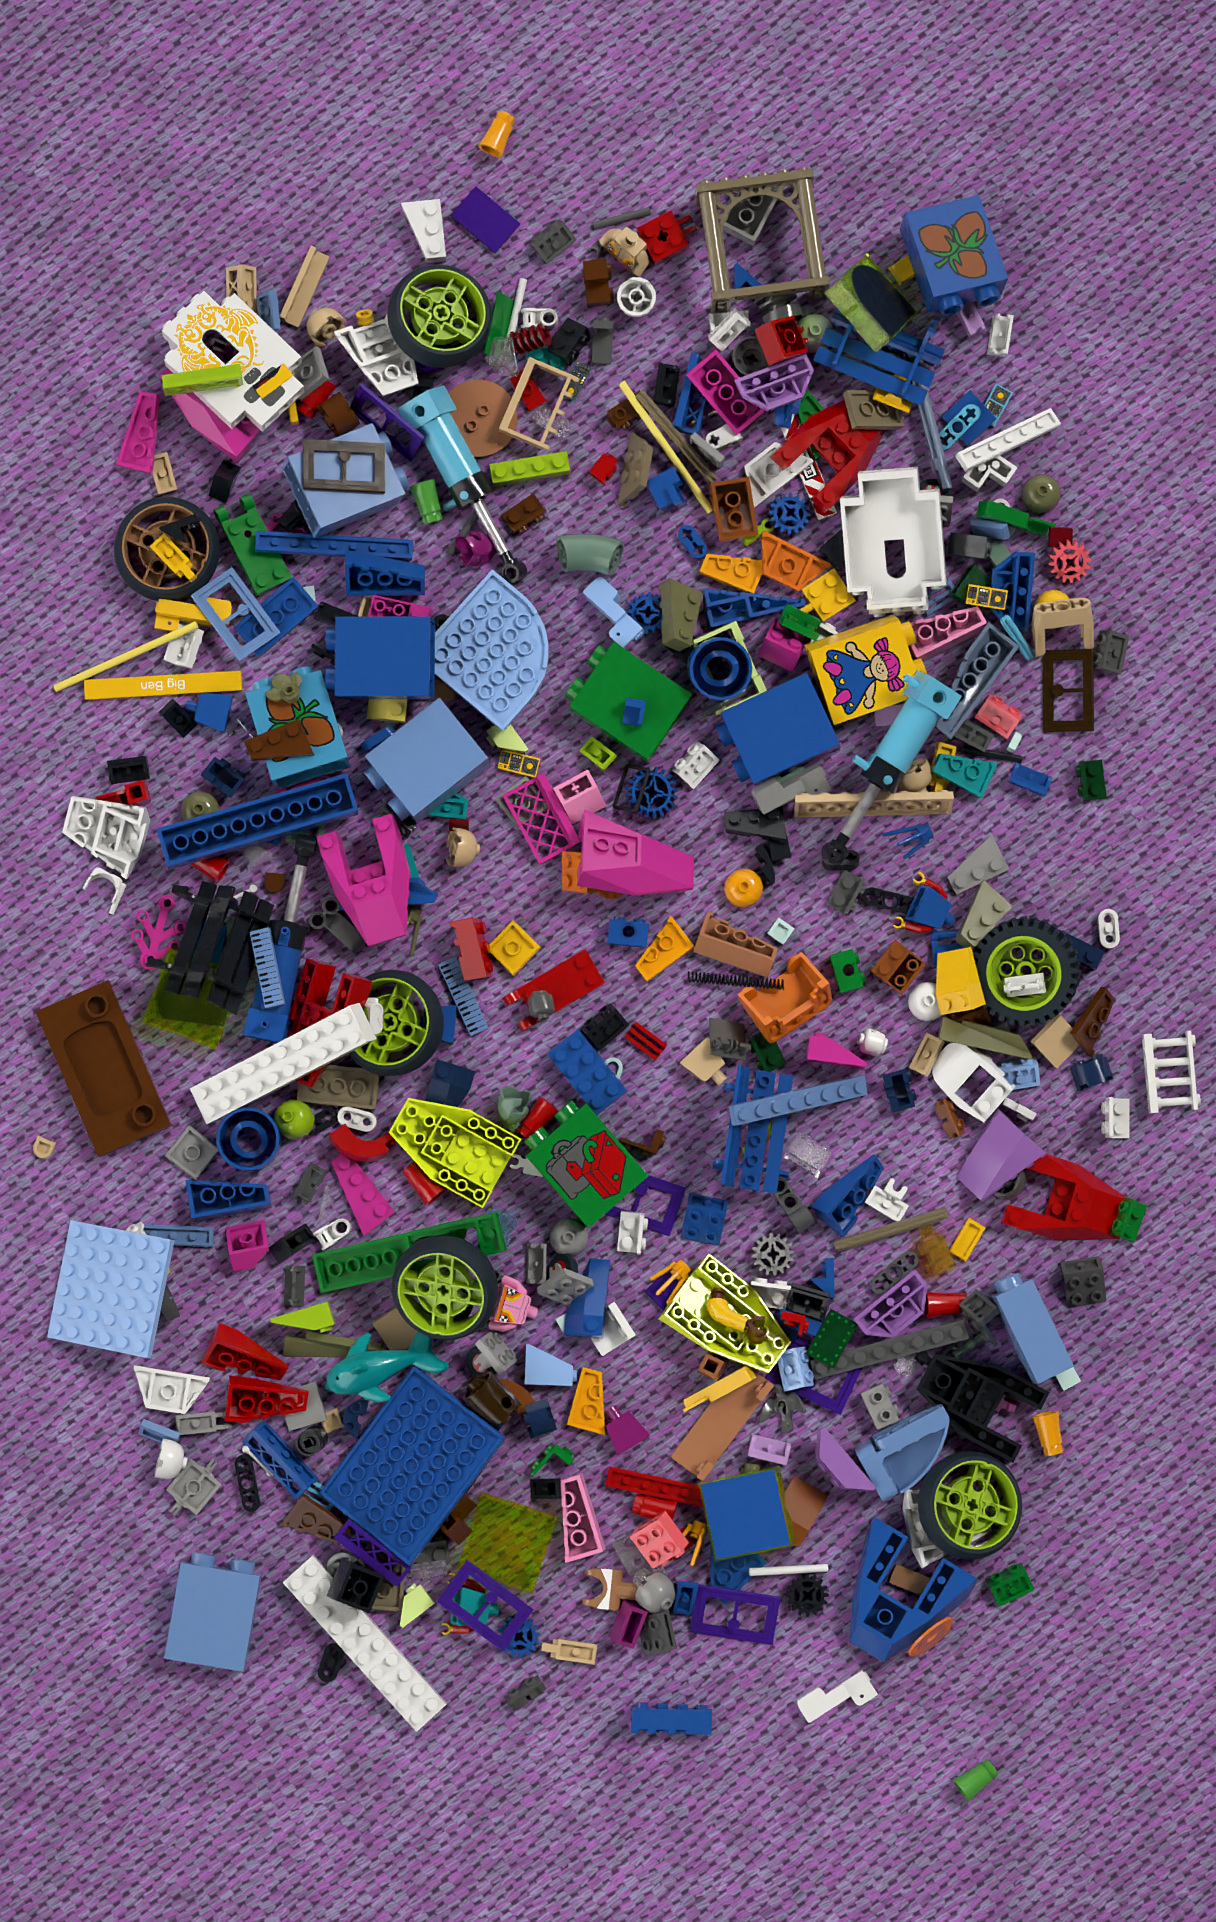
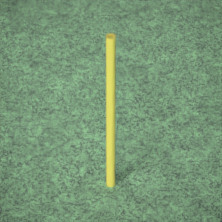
M625 380L621 382L619 387L707 514L712 512L711 504Z
M194 621L61 681L53 685L56 692H59L199 628L198 624Z

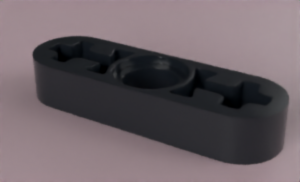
M873 887L867 888L862 896L863 901L867 905L906 915L908 912L907 907L901 906V910L897 909L900 903L899 897L903 898L902 903L914 900L910 896ZM874 891V895L880 897V893H884L882 905L878 904L879 900L873 899L870 902L866 894ZM887 896L895 897V906H887L885 898Z
M242 1454L235 1460L236 1475L243 1508L246 1511L253 1512L260 1507V1496L253 1460L249 1455ZM241 1458H245V1461L249 1460L246 1468L247 1471L251 1470L252 1474L240 1476L239 1472H244L243 1467L238 1465V1462H241ZM245 1477H250L253 1480V1486L250 1489L242 1486V1480ZM255 1490L256 1494H252V1499L257 1501V1504H254V1508H251L250 1505L246 1506L249 1497L248 1495L244 1496L243 1492Z

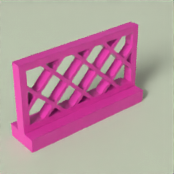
M544 772L502 795L539 865L559 855L562 851H566L581 843ZM533 783H536L539 789L537 797L526 794L527 787ZM540 792L544 799L539 798ZM514 793L522 795L520 806L511 804L508 797ZM524 797L536 800L533 810L522 807ZM538 801L545 802L548 805L546 814L535 811ZM520 810L532 813L529 824L520 821ZM534 814L545 817L542 828L531 825ZM547 818L556 820L558 825L555 832L544 829ZM530 827L541 830L538 841L529 838L528 832ZM543 831L554 834L551 845L540 842ZM556 836L565 837L568 845L562 848L554 846ZM532 842L537 843L536 849ZM539 844L550 847L548 856L542 859L537 853Z

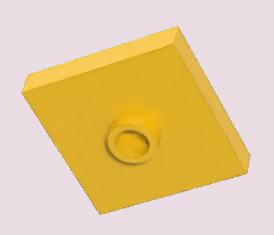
M514 920L489 944L490 953L513 976L541 949Z

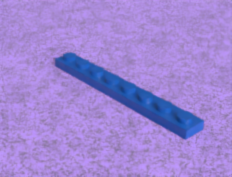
M256 531L255 552L345 557V550L394 560L412 561L413 540L338 535H321L314 538L312 534Z

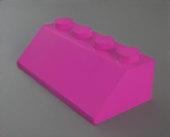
M716 348L686 374L736 435L765 411L742 398L734 382L735 379L740 377Z

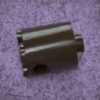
M491 1371L481 1377L478 1374L474 1375L467 1382V1391L462 1398L479 1417L494 1428H497L500 1423L505 1425L511 1419L510 1414L512 1411H516L521 1406L519 1400Z

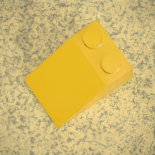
M971 947L937 953L936 998L941 1015L972 1010L986 1004Z

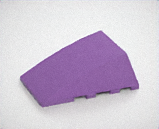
M998 1107L993 1112L957 1176L982 1202L1004 1187V1183L1010 1179H1015L1018 1176L1017 1174L1023 1169H1028L1034 1165L1033 1162L1038 1158H1043L1047 1155L1038 1144L1010 1121L1011 1119Z

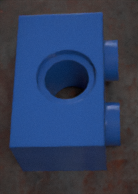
M615 916L614 920L610 919L607 944L647 948L649 923H645V919L634 918L633 922L626 921L625 917ZM625 927L633 928V936H624L623 929Z

